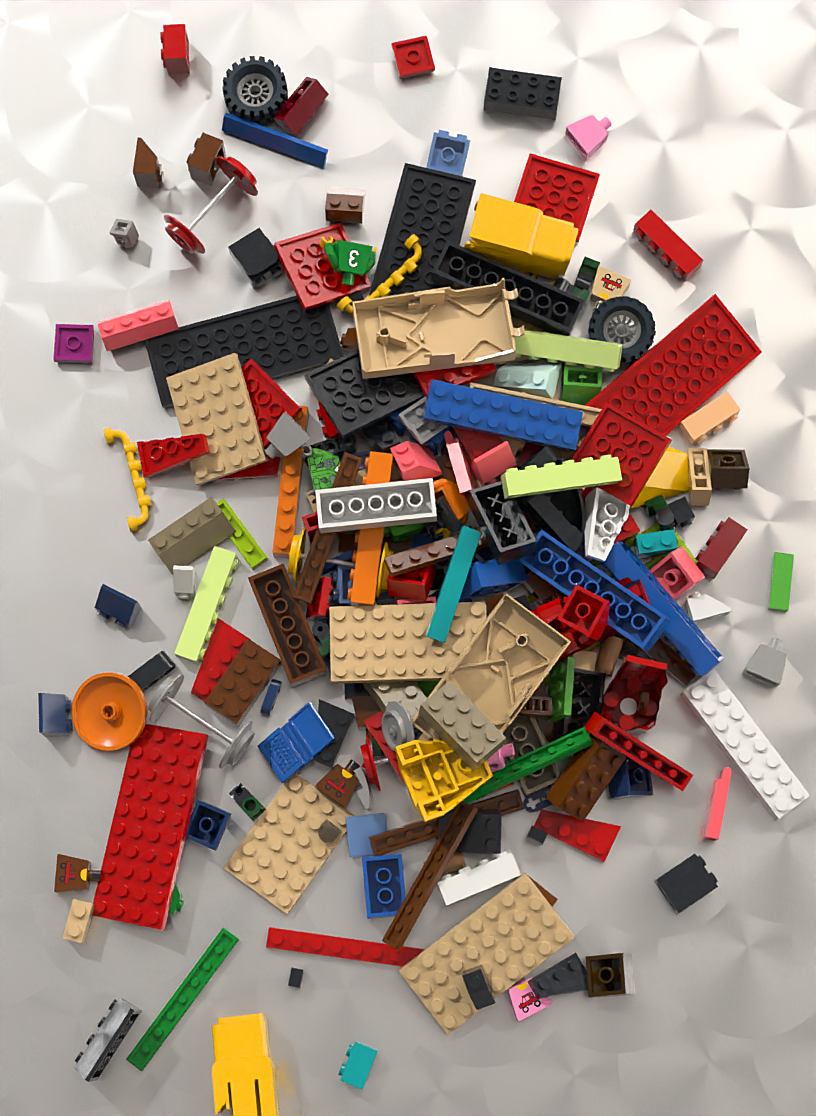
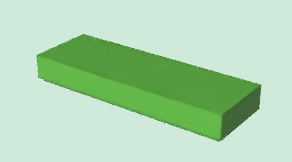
M774 552L768 609L786 612L789 610L794 554Z

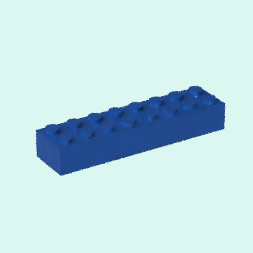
M431 380L422 420L539 446L547 444L553 449L573 452L576 450L583 412Z
M541 530L535 538L537 542L534 554L521 558L519 562L567 597L570 596L577 584L609 601L607 625L648 653L671 620Z
M624 541L616 542L612 546L606 560L601 562L602 566L607 571L611 570L613 572L615 581L629 577L633 583L626 585L625 588L631 587L638 582L635 580L641 579L651 606L671 620L663 631L666 634L664 636L666 641L670 645L674 644L677 647L678 655L683 660L687 659L691 664L690 668L696 675L700 674L702 677L709 673L725 658Z

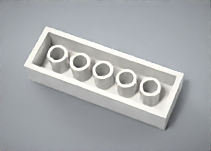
M433 478L315 490L320 533L437 521Z

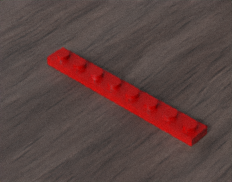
M269 927L266 943L267 948L401 967L425 950L402 946L401 950L398 951L384 943Z

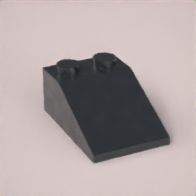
M478 809L455 852L476 854L501 853L502 814L497 809ZM454 810L438 817V838Z

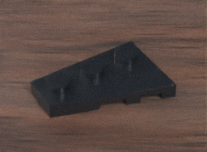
M577 953L570 955L527 981L537 999L588 990L587 970Z

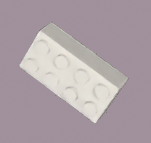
M506 851L495 855V860L489 862L488 859L478 862L476 864L477 867L470 869L468 866L458 870V875L452 877L451 874L441 877L437 887L445 907L520 877L521 874L512 853L507 854Z

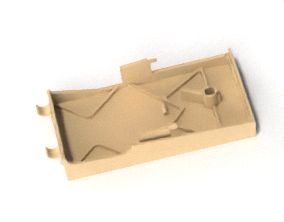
M502 278L496 284L453 290L450 287L352 302L363 379L515 360L516 347L514 337H520L525 334L524 325L520 328H513L508 300L518 297L517 288L513 291H506L505 279Z
M505 593L427 699L447 682L451 681L503 733L571 641ZM418 709L411 719L412 724L423 732L418 740L444 741L418 714Z

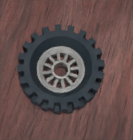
M250 56L249 61H246L245 57L241 58V64L238 65L234 62L232 64L233 70L228 68L226 71L227 77L223 78L222 90L228 112L234 116L254 123L261 122L262 126H266L267 120L270 123L275 121L273 117L288 100L287 82L284 72H281L278 64L274 67L272 60L269 59L268 62H265V57L259 56V60H255V56ZM253 92H260L258 95H252Z
M628 296L613 297L602 302L594 310L589 320V339L616 343L613 340L618 336L617 344H619L622 337L624 343L620 363H627L637 360L647 353L649 347L654 342L656 323L653 320L652 312L638 299ZM620 315H624L622 322L620 320ZM614 317H617L618 323L613 320ZM631 321L634 322V325L628 326ZM619 324H624L627 328L624 335H619L616 331ZM608 328L614 329L613 331L608 332ZM615 333L612 338L609 337V334ZM625 336L630 339L629 342H626Z

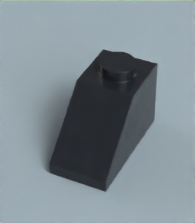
M479 965L463 971L462 977L476 1010L495 1004L496 1002L483 966Z

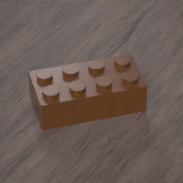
M248 638L205 701V705L239 727L281 666V659Z
M590 732L588 734L593 745L574 753L545 797L558 809L582 822L627 757Z

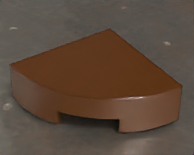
M642 692L639 696L638 713L641 715H646L649 701V693Z

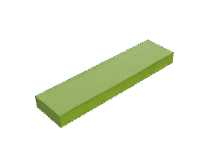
M223 498L217 502L236 531L229 536V539L252 570L267 561L268 557L226 500Z

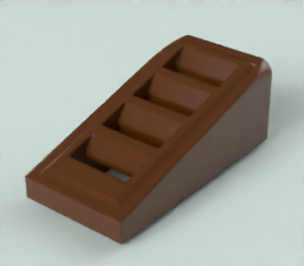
M532 695L527 701L528 710H526L525 704L518 713L520 716L546 720L552 716V698Z

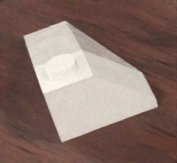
M598 487L585 497V552L587 557L604 562L614 544V540L621 531L623 523L628 518L630 506Z

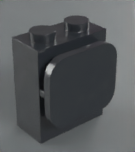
M260 227L228 246L230 255L253 288L264 285L269 278L279 276L284 270L276 249Z
M691 855L654 881L676 915L718 887L716 884L718 882L717 878L712 872L708 873L704 867L706 863L700 855Z

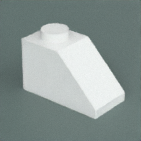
M174 565L173 567L174 593L179 599L195 597L197 574L192 566Z
M691 594L685 601L688 615L694 623L725 616L731 612L730 607L707 594Z

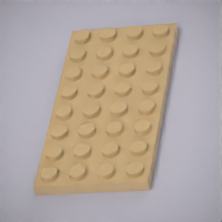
M486 602L458 603L445 643L425 637L436 603L329 607L331 684L441 680L486 620Z
M523 873L401 967L399 972L448 1035L481 1010H476L468 994L462 977L463 971L482 965L495 999L570 942L575 936L529 876Z

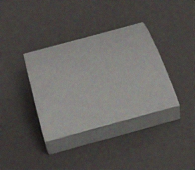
M426 397L398 415L404 426L421 445L448 427L422 420Z
M359 767L354 772L363 788L357 791V794L365 809L371 811L373 810L371 785H369L365 770Z

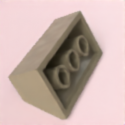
M210 497L148 539V541L173 575L174 565H188L236 531L216 501Z

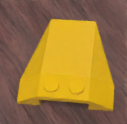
M668 447L635 503L629 508L645 505L644 502L661 494L665 499L689 492L688 454Z
M413 740L395 747L400 773L414 808L424 822L444 816L493 776L487 760L473 771L445 741Z

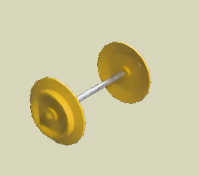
M303 528L300 535H294L291 550L288 553V574L293 575L294 583L298 582V573L301 571L303 559H306L308 555L304 554L306 528ZM385 542L376 597H379L382 590H388L387 577L389 571L385 565L384 557L394 555V551L388 548V542ZM327 558L326 563L355 567V562Z

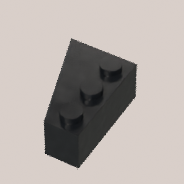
M389 416L358 431L360 437L363 440L365 439L376 452L392 454L390 448L401 444Z
M319 699L318 713L335 736V739L314 757V763L331 770L337 762L356 717L355 714Z

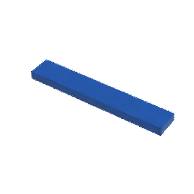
M225 113L223 117L222 131L323 168L326 164L328 149L229 113Z

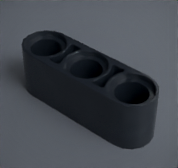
M353 434L343 439L338 435L310 445L311 448L324 451L334 449L331 453L339 458L343 457L344 452L353 454L358 449L356 438ZM346 443H352L351 446H344ZM307 456V457L304 458V460H305V464L307 465V467H309V465H308V460H307V458H309V456Z
M163 650L127 677L136 682L144 693L169 674L176 665Z

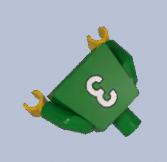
M324 236L322 237L320 246L325 249L334 272L343 274L342 285L353 286L354 277H361L367 274L375 265L377 247L373 248L369 244L364 245L343 240H337L332 244L333 237H329L328 241L324 239Z

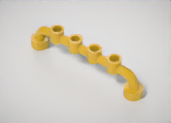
M415 234L410 236L404 243L409 250L414 249V255L364 300L379 298L380 296L387 297L391 293L389 288L393 284L399 286L404 281L403 275L407 271L412 274L418 268L416 263L422 256V249L418 243L420 239ZM345 296L337 304V307L342 312L346 310L353 314L351 306L353 301L348 296Z
M111 427L104 428L107 443L114 442L115 437L120 438L123 442L141 510L139 518L135 519L134 516L127 517L130 532L137 531V526L144 524L148 519V507L151 506L149 495L145 496L143 489L146 488L144 477H139L138 471H142L140 461L134 458V453H137L135 442L130 443L128 435L123 431L111 430Z

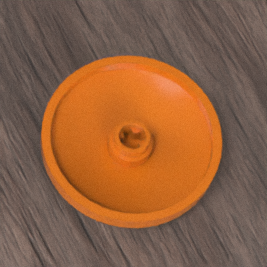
M106 672L96 674L82 683L74 696L71 713L74 727L82 740L96 749L113 751L129 746L141 735L147 721L148 709L145 696L136 682L126 675Z

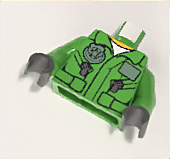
M308 444L299 447L305 450V453L300 454L301 458L309 456L307 460L314 487L309 496L314 495L316 497L315 490L332 488L340 466L339 457L321 449L311 448ZM316 498L311 501L313 504L316 503Z

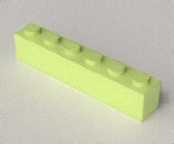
M524 329L525 334L523 336L514 337L515 357H521V354L529 355V359L540 360V357L547 358L548 362L558 363V360L566 361L565 364L576 366L577 363L584 364L586 368L595 369L596 366L603 367L605 371H614V369L620 367L623 344Z
M611 455L601 456L599 460H593L590 457L581 459V462L574 463V460L562 462L563 465L547 463L541 468L531 465L525 467V470L518 471V468L507 469L501 475L504 498L508 499L618 483L622 480L618 457L612 458Z
M214 546L174 654L176 657L196 664L203 660L206 649H204L205 644L210 642L213 631H211L212 625L216 624L219 618V613H217L219 606H223L226 595H224L225 590L230 588L232 583V571H236L239 564L236 553Z

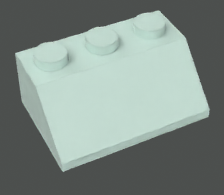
M529 362L507 363L497 370L493 387L520 393L523 391L530 395L553 399L561 365Z

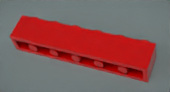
M596 712L593 713L584 729L681 791H684L693 777V774Z

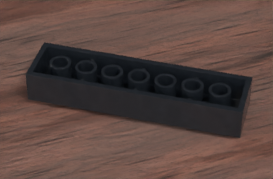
M447 240L432 271V282L444 287H450L453 290H461L496 284L504 278L506 291H513L517 288L518 292L516 299L508 300L512 317L552 334L571 335L583 310L585 300Z

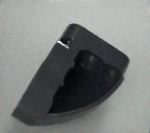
M546 444L518 467V471L525 470V467L536 465L537 468L544 467V464L547 463L563 465L562 462L565 460L563 458L559 459L556 453ZM580 488L515 497L520 509L525 514L528 513L531 520L539 528L567 548L575 552L583 544L585 536V510Z

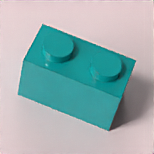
M674 530L636 535L634 539L636 556L638 558L670 554L678 548Z
M356 1041L354 1045L350 1044L346 1056L349 1057L346 1064L342 1063L338 1073L341 1076L340 1081L363 1090L378 1050Z

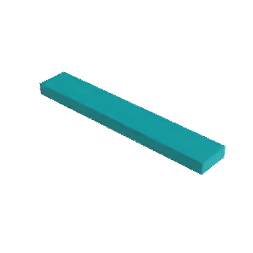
M466 526L461 527L425 637L445 643L481 532Z

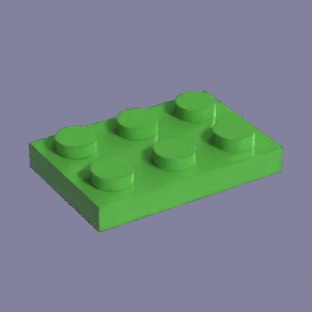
M566 657L557 661L549 671L551 680L548 687V695L552 698V716L547 721L556 722L571 716L575 658Z

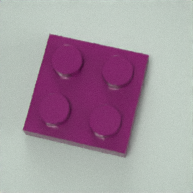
M56 324L54 362L92 363L94 326Z

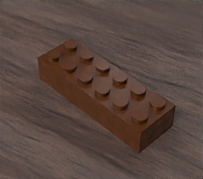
M284 563L248 577L292 688L327 674V668L299 600L292 598L295 590Z

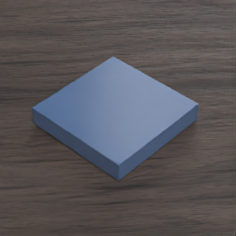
M385 813L345 817L349 857L373 855L368 837L387 831Z

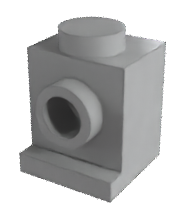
M116 219L109 232L110 235L114 236L116 243L125 248L134 247L139 237L134 222L129 220Z

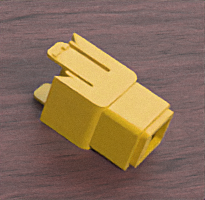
M480 193L479 201H476L474 207L476 212L469 235L472 241L465 242L464 248L523 274L530 272L555 280L559 275H565L578 233V228L573 227L574 223L545 216L540 209Z
M259 1013L218 1018V1025H211L215 1063L212 1066V1079L216 1114L222 1113L226 1107L230 1109L231 1102L233 1116H280L275 1063L270 1057L268 1026L265 1014Z

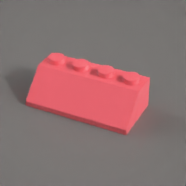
M170 300L98 321L99 331L106 351L179 329Z

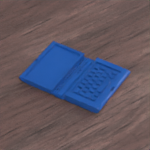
M310 701L288 719L289 722L282 728L278 727L257 746L281 783L288 781L335 739V736Z

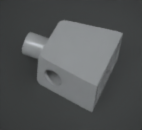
M285 411L267 436V439L272 444L265 452L272 459L279 452L284 456H288L306 443L311 436Z
M772 637L769 645L761 643L746 665L743 673L776 687L780 685L787 657L786 653L779 651L783 641Z

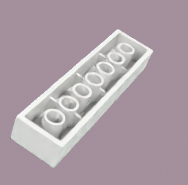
M715 669L711 670L680 694L775 821L810 796Z

